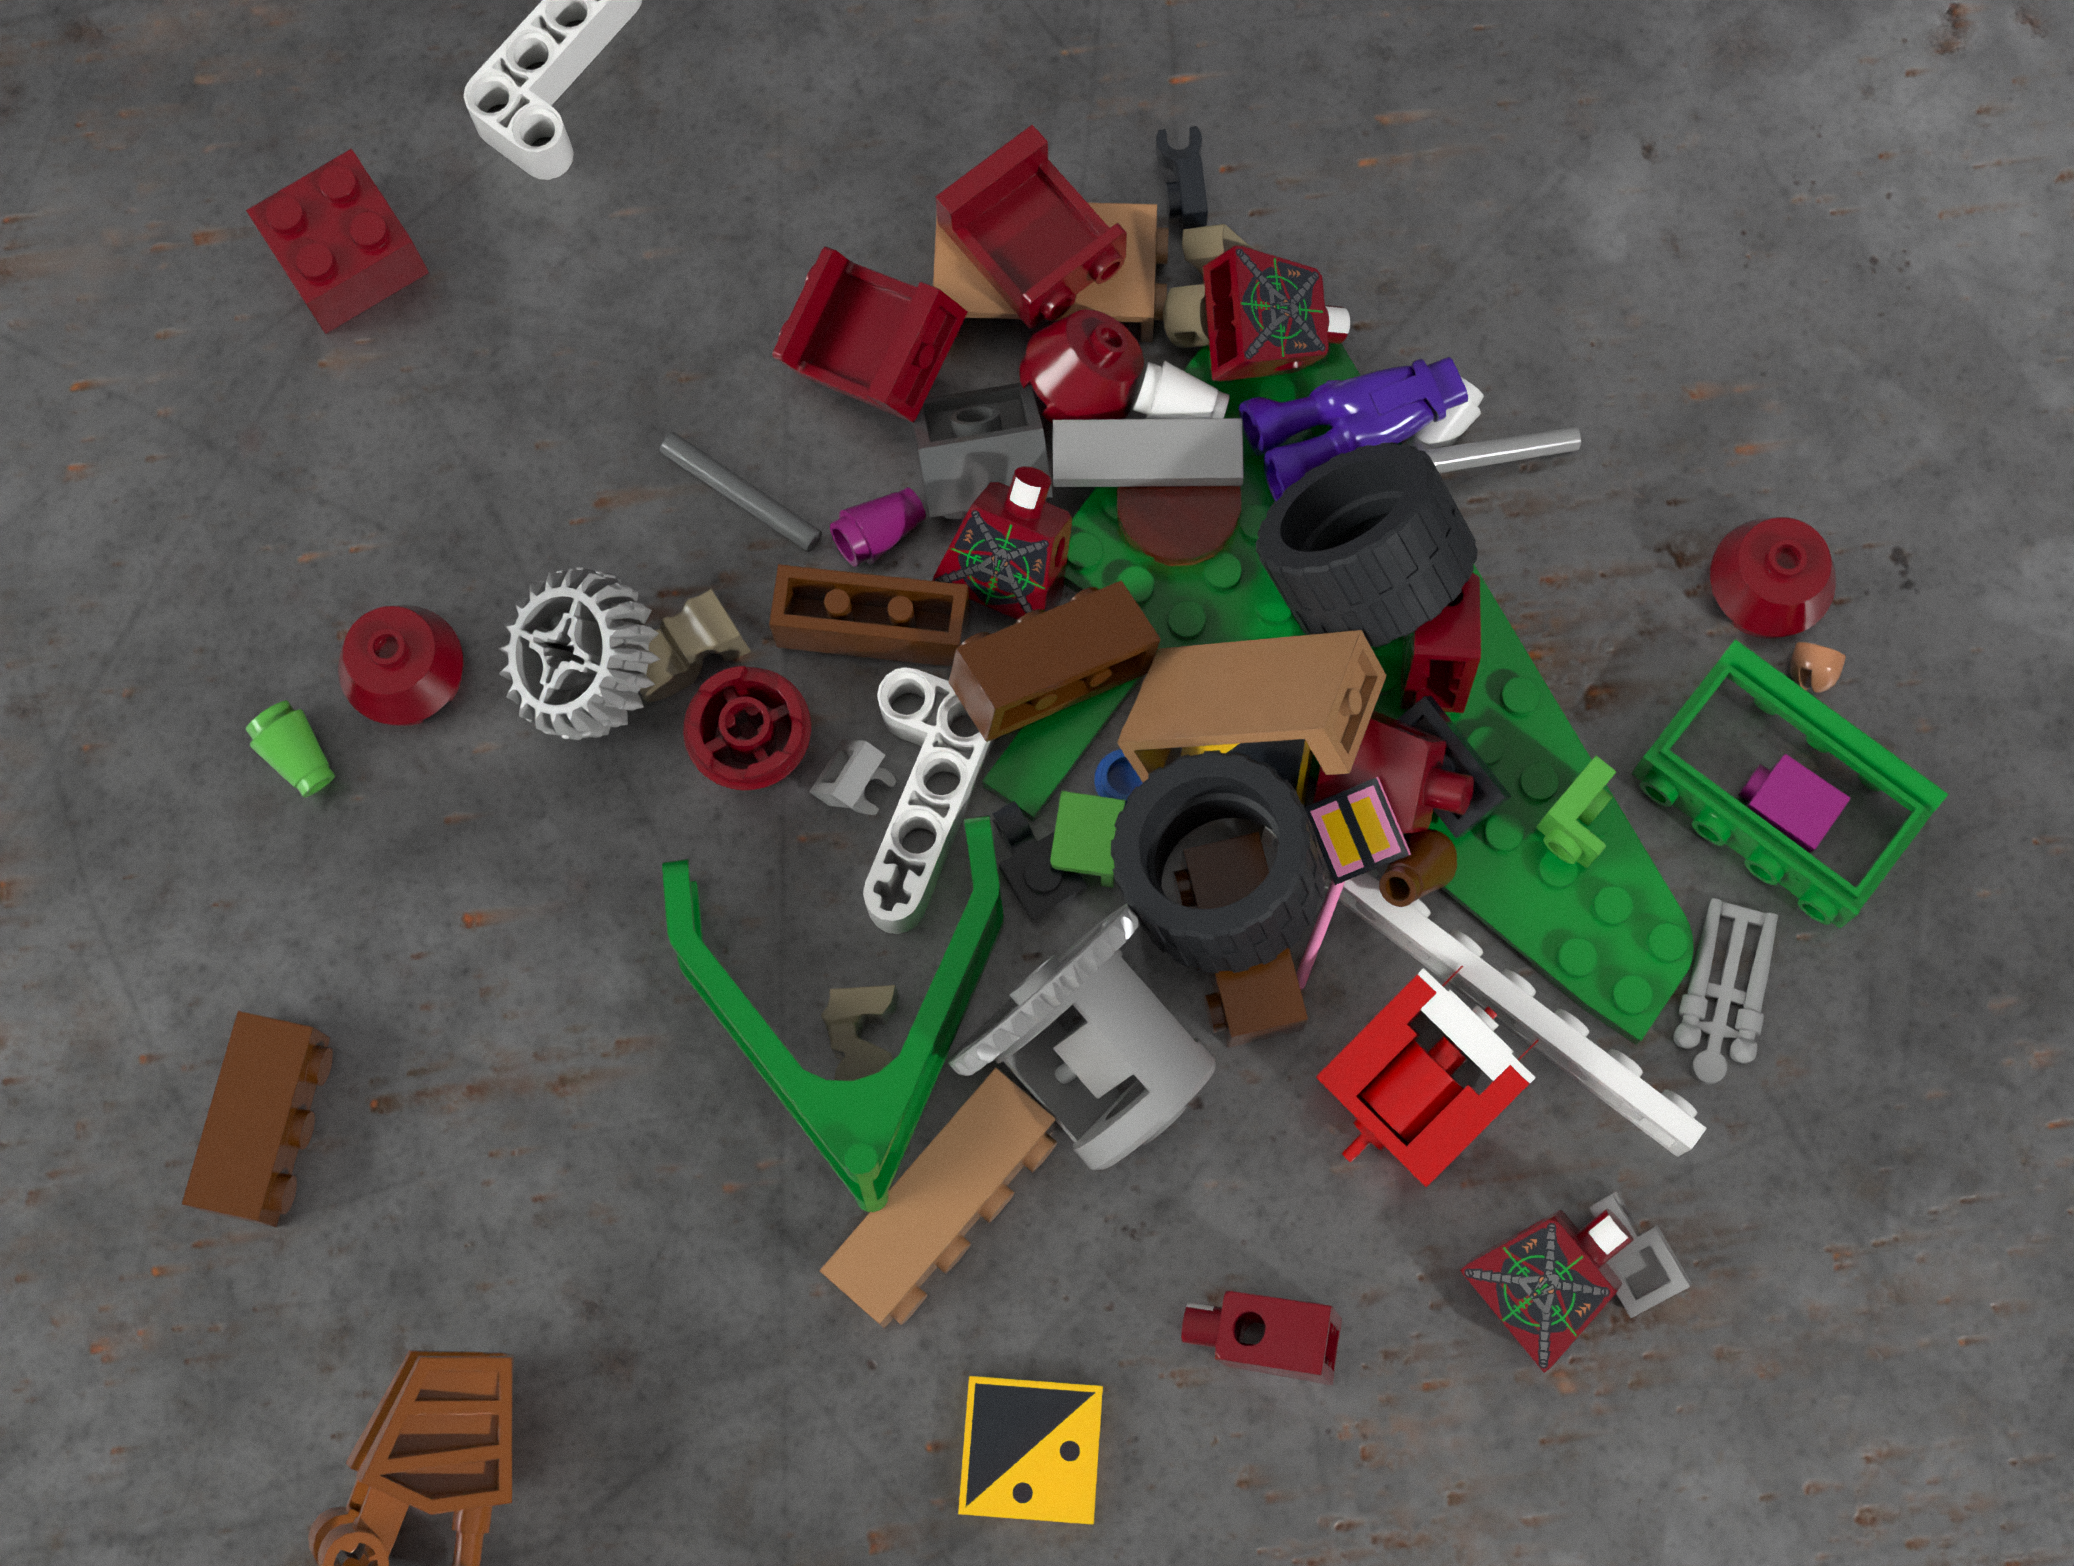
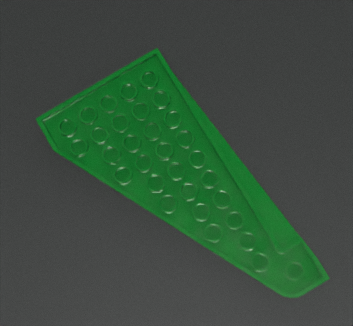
M1328 343L1329 349L1324 358L1291 374L1214 381L1212 380L1209 345L1202 346L1184 370L1186 373L1218 389V391L1229 394V401L1223 419L1240 418L1239 404L1252 398L1263 397L1277 402L1291 401L1308 397L1314 389L1328 380L1342 381L1361 376L1342 343ZM1317 425L1290 437L1281 446L1324 435L1332 427L1329 425ZM1243 427L1242 486L1096 487L1073 517L1064 584L1076 593H1079L1090 587L1102 589L1122 580L1161 639L1157 651L1160 648L1306 635L1286 605L1256 552V541L1259 538L1257 533L1275 500L1270 492L1264 472L1265 454L1257 456L1247 441ZM1473 564L1474 570L1472 573L1480 577L1481 659L1464 713H1445L1512 797L1463 837L1459 838L1454 837L1433 810L1428 829L1444 833L1453 842L1457 852L1456 873L1453 879L1441 888L1532 963L1531 967L1580 1008L1637 1045L1642 1041L1691 966L1694 944L1690 924L1607 784L1603 789L1613 797L1588 827L1577 819L1580 824L1606 845L1605 849L1588 868L1582 866L1577 861L1574 864L1563 861L1545 845L1543 841L1545 835L1536 828L1537 825L1592 759L1476 566ZM1403 636L1392 640L1391 643L1379 647H1371L1386 674L1374 711L1396 720L1409 710L1400 709ZM1313 754L1309 779L1317 785L1321 766Z

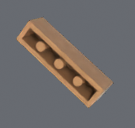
M995 1068L888 1191L889 1197L885 1207L879 1211L870 1212L820 1269V1272L884 1329L892 1319H895L900 1325L904 1324L927 1297V1293L920 1287L938 1267L946 1274L968 1250L971 1242L964 1235L976 1221L983 1217L990 1223L1007 1205L1015 1193L1007 1185L1025 1166L1031 1172H1034L1053 1151L1058 1142L1050 1135L1057 1128L1056 1119Z

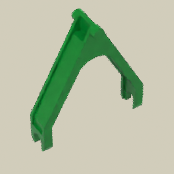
M989 815L964 819L974 890L899 1056L880 1072L854 1081L826 1080L803 1070L703 943L697 881H690L689 859L663 862L662 864L667 934L672 948L677 953L682 974L855 1197L857 1205L866 1212L879 1211L888 1202V1190L1004 926V913Z

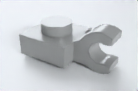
M1617 1191L1590 1207L1594 1218L1607 1208L1611 1210L1625 1225L1634 1241L1606 1262L1622 1282L1616 1294L1630 1318L1691 1286L1690 1279L1659 1226L1655 1225L1639 1233L1626 1204Z

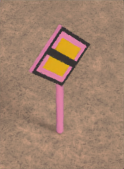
M1379 777L1304 807L1332 876V881L1296 973L1300 990L1306 986L1345 881L1411 855Z

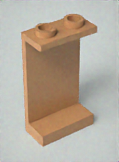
M1088 203L1109 228L1119 223L1127 232L1126 258H1124L1125 261L1121 269L1111 279L1102 284H1096L1095 281L1076 295L1074 304L1055 320H1061L1079 310H1096L1113 317L1119 322H1141V342H1153L1154 320L1163 321V307L1167 297V284L1155 283L1156 264L1167 265L1169 228L1157 227V204ZM936 217L933 287L942 290L967 310L965 318L1021 319L938 225V218Z
M1362 630L1160 648L1142 683L1140 692L1122 728L1117 743L1142 782H1145L1149 778L1148 775L1154 770L1164 767L1171 748L1297 739L1306 740L1326 775L1348 774L1352 769L1386 674Z

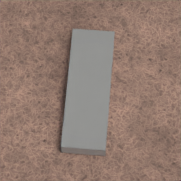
M1242 418L1053 420V487L1242 486L1243 484Z

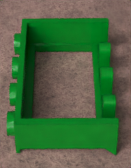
M1736 639L1631 773L1641 781L1639 783L1640 788L1653 801L1665 807H1671L1672 805L1677 807L1693 819V828L1703 838L1718 846L1728 845L1746 859L1744 864L1754 876L1770 885H1777L1779 883L1799 898L1797 901L1799 907L1809 917L1825 925L1833 923L1838 928H1842L1859 914L1861 908L1930 816L1949 795ZM1726 677L1753 696L1754 703L1759 709L1770 715L1776 713L1807 736L1806 741L1811 747L1822 753H1831L1860 774L1858 778L1867 788L1877 792L1882 790L1911 812L1856 886L1850 884L1670 751L1674 743Z

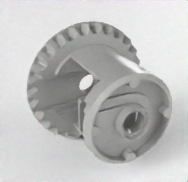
M1127 903L1103 919L1059 957H1050L1034 970L1009 994L1011 999L991 1016L948 1061V1064L957 1074L965 1076L974 1074L993 1060L997 1064L1004 1062L1075 1142L1073 1150L1091 1170L1109 1168L1140 1145L1144 1146L1160 1135L1183 1113L1187 1107L1186 1104L1211 1078L1216 1066V1058L1198 1038L1193 1039L1121 957L1123 952L1119 948L1126 943V940L1138 928V916ZM1073 1004L1084 1018L1067 1033L1056 1019ZM1134 1074L1138 1080L1121 1094L1116 1086Z

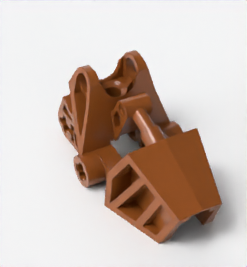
M408 1351L346 1461L350 1469L358 1472L347 1506L329 1508L319 1514L311 1525L308 1535L309 1548L319 1566H389L388 1557L409 1505L430 1515L454 1512L452 1530L456 1531L452 1566H480L484 1533L490 1532L493 1506L512 1503L514 1355L503 1352Z

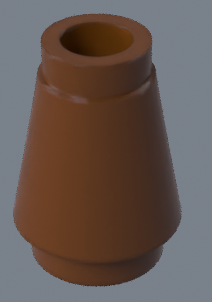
M1428 829L1404 835L1411 855L1389 863L1379 882L1380 892L1388 903L1397 907L1408 906L1421 897L1447 885L1453 879L1457 869V852L1453 842L1444 833Z

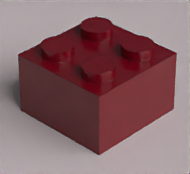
M352 148L246 210L325 334L429 273L413 241Z

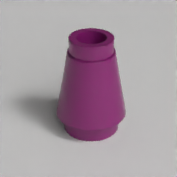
M906 487L899 492L841 510L839 519L830 524V532L838 550L850 565L856 567L863 562L872 565L913 530L918 523L926 519V512L916 493L911 488Z

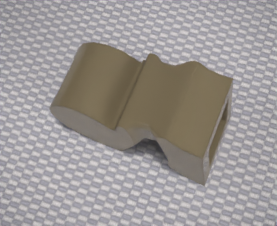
M1226 224L1183 230L1182 248L1185 261L1198 269L1203 280L1198 285L1170 288L1163 307L1164 329L1170 341L1177 347L1187 348L1209 345L1203 266L1235 245L1253 249Z
M712 589L697 597L688 599L681 612L673 617H664L661 620L660 629L655 630L659 634L649 643V651L653 652L660 660L648 664L646 673L655 685L640 688V694L645 701L655 702L685 689L695 682L702 669L703 658L710 653L721 655L724 661H728L751 652Z
M895 985L830 989L828 1006L821 1013V1017L828 1031L830 1047L836 1058L842 1059L835 1070L834 1080L854 1081L880 1072L894 1060L890 1052L860 1039V1030L867 1024H886L896 1012L899 998Z

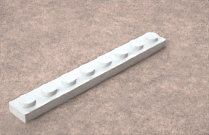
M1265 826L1261 842L1277 854L1279 846L1277 837L1271 829ZM1324 860L1323 880L1325 883L1324 890L1327 892L1332 876ZM1376 869L1345 881L1338 899L1339 902L1445 982L1463 965V968L1448 982L1450 986L1475 1005L1478 1004L1483 1010L1489 1006L1497 1014L1494 1019L1531 1046L1538 1039L1539 1041L1532 1048L1675 1156L1680 1157L1690 1151L1707 1128L1694 1119L1697 1111L1688 1101L1670 1090L1665 1089L1662 1093H1659L1640 1078L1643 1071L1632 1059L1615 1049H1610L1606 1053L1586 1038L1589 1030L1579 1019L1562 1009H1557L1553 1013L1533 998L1536 991L1528 981L1509 969H1504L1500 973L1480 958L1483 954L1482 949L1467 935L1455 929L1447 933L1428 919V916L1431 914L1430 910L1419 899L1405 907H1397L1388 903L1380 892L1379 881L1376 880L1379 874Z

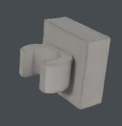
M842 739L809 792L828 806L851 808L860 814L876 815L879 808L866 799V785L869 781L874 780L882 787L893 788L897 781L890 771L878 767L885 757L884 753L867 741Z

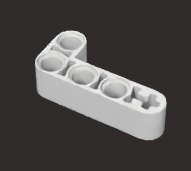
M542 0L471 77L465 87L464 100L480 137L535 178L550 180L564 174L573 162L574 152L562 118L552 105L632 18L641 6L642 0ZM584 20L577 26L565 27L571 21ZM545 62L540 68L526 70L533 63ZM507 104L501 111L487 113L495 105ZM552 137L551 141L539 147L531 146L539 138Z
M907 667L895 669L887 674L879 685L877 697L883 722L888 730L897 737L920 745L922 748L865 881L863 891L865 904L874 924L881 930L893 934L910 931L922 919L995 743V739L986 742L980 732L970 737H960L950 730L953 721L960 716L969 714L948 683L949 681L921 670ZM914 693L921 696L925 702L921 709L914 714L903 715L891 708L895 699L902 694ZM937 772H951L960 779L957 788L946 795L933 794L926 788L929 778ZM922 828L934 833L936 841L926 852L919 854L910 853L902 847L904 837L914 829ZM899 866L907 872L903 882V890L908 904L896 903L892 911H887L881 895L893 896L901 880L898 870Z

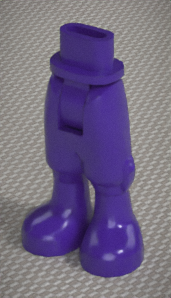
M1450 357L1428 365L1423 359L1413 361L1411 366L1392 367L1342 381L1328 380L1314 389L1308 397L1277 402L1263 397L1252 398L1239 404L1240 418H1242L1243 431L1250 447L1257 456L1265 454L1264 472L1270 492L1275 502H1277L1290 485L1296 483L1305 476V473L1316 466L1318 467L1339 454H1345L1366 445L1374 446L1391 442L1398 444L1424 429L1432 421L1439 422L1446 418V410L1468 402V393ZM1317 425H1329L1332 427L1324 435L1281 446L1290 437Z

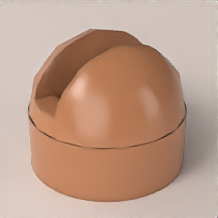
M1798 642L1795 645L1790 661V674L1793 681L1803 689L1808 690L1812 686L1815 693L1825 692L1835 686L1841 676L1846 656L1824 646Z

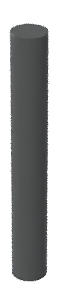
M671 432L665 437L659 449L660 453L807 552L812 551L818 544L822 531L676 433Z

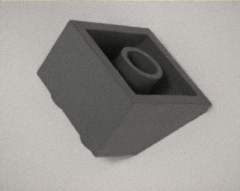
M1021 383L926 398L913 423L930 517L965 518L973 502L990 482H1000L1010 487L1015 469L1018 467L1028 466L1037 468L1050 477L1044 430L1031 385L1023 389ZM1051 485L1048 491L1047 498L1053 497Z

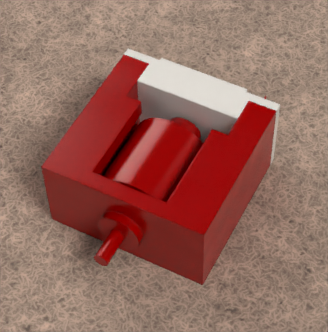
M1463 965L1443 985L1423 968L1316 1076L1357 1118L1353 1124L1361 1134L1341 1153L1350 1163L1370 1143L1380 1151L1386 1147L1427 1187L1536 1078L1519 1060L1539 1041L1538 1039L1517 1059L1512 1055L1514 1051L1494 1032L1499 1026L1493 1020L1497 1014L1489 1006L1483 1010L1477 1004L1471 1010L1452 990L1447 991L1444 988L1463 968ZM1424 1012L1452 1042H1449L1443 1036L1427 1052L1416 1041L1420 1034L1410 1024ZM1461 1051L1493 1080L1481 1094L1470 1084L1463 1088L1452 1076L1468 1060Z

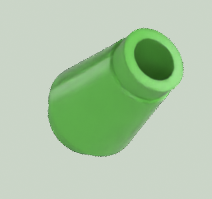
M281 701L269 707L247 725L246 731L253 739L250 747L294 788H297L304 798L315 794L335 778V774L329 767V763L302 709L294 710L289 701Z

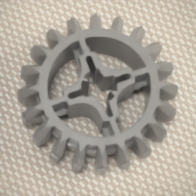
M583 567L569 569L568 571L549 572L546 581L530 583V599L524 598L514 601L519 614L517 620L503 623L511 632L510 642L498 648L509 658V664L499 675L508 681H513L506 698L513 700L516 704H521L519 717L535 723L536 729L542 730L545 734L562 735L563 739L581 740L588 737L598 738L602 735H609L610 727L617 728L622 725H628L627 710L634 711L644 707L638 693L640 688L655 685L646 675L648 664L660 660L653 652L649 651V643L659 633L653 630L652 627L644 625L652 610L637 602L639 591L632 589L629 585L621 584V579L616 578L613 574L596 572L595 570Z

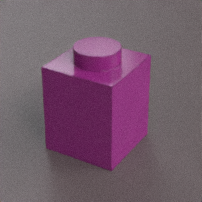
M1784 754L1770 770L1759 764L1738 793V796L1747 801L1746 807L1810 854L1817 848L1851 799L1787 754Z

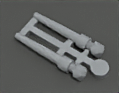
M1715 898L1711 899L1693 965L1688 993L1682 996L1679 1015L1683 1017L1682 1023L1674 1032V1043L1686 1049H1691L1699 1043L1701 1031L1708 1034L1705 1050L1697 1054L1691 1062L1693 1077L1704 1085L1718 1083L1725 1077L1727 1062L1720 1053L1723 1039H1736L1731 1043L1730 1058L1732 1060L1746 1064L1756 1057L1757 1042L1754 1041L1755 1035L1761 1034L1764 1020L1761 1008L1768 980L1778 919L1777 914L1764 913L1725 903ZM1720 916H1723L1725 919L1732 920V926L1720 982L1717 985L1708 982L1713 961ZM1747 925L1763 926L1747 993L1734 989ZM1705 996L1716 999L1711 1022L1703 1021L1708 1005V1000L1705 999ZM1731 1003L1744 1005L1743 1009L1738 1010L1735 1030L1726 1025Z

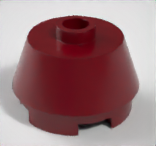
M1090 309L1079 310L1036 332L1031 337L1027 345L1026 355L1020 363V382L1023 389L1028 385H1032L1037 396L1048 406L1042 415L1052 424L1053 420L1125 419L1132 408L1144 367V357L1135 337L1119 321L1100 311Z
M1787 517L1762 518L1739 525L1721 540L1711 561L1710 581L1713 596H1715L1723 612L1732 620L1731 624L1738 630L1754 637L1776 639L1792 636L1811 628L1826 614L1835 595L1836 573L1829 548L1823 537L1813 527L1797 519Z
M411 605L379 607L362 615L349 629L339 657V681L349 703L365 717L388 725H416L424 722V719L435 714L448 701L451 702L454 699L462 679L463 652L453 628L436 613Z
M731 667L707 679L694 695L684 719V742L693 764L711 781L735 790L761 789L785 778L802 760L811 736L810 712L800 691L780 674L757 667Z

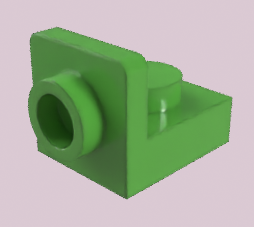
M1597 755L1536 827L1545 835L1543 841L1552 853L1569 864H1574L1577 861L1586 868L1600 855L1606 845L1580 824L1577 819L1588 827L1613 797L1603 788L1617 772Z

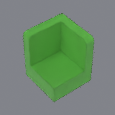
M1061 791L1050 858L1052 868L1101 876V886L1113 888L1115 877L1112 869L1115 867L1114 860L1111 857V840L1114 839L1116 831L1114 825L1119 812L1123 811L1125 807V800Z

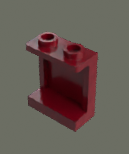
M1033 124L935 196L938 225L1030 329L1045 318L1052 321L1062 316L1074 304L1076 295L1094 281L1096 284L1108 281L1124 264L1127 232L1119 223L1109 228L1048 159V141Z
M825 246L821 250L816 263L809 270L805 279V286L792 313L779 332L778 342L772 356L806 379L914 423L968 311L936 287L920 282L918 287L858 265L847 259L837 250Z

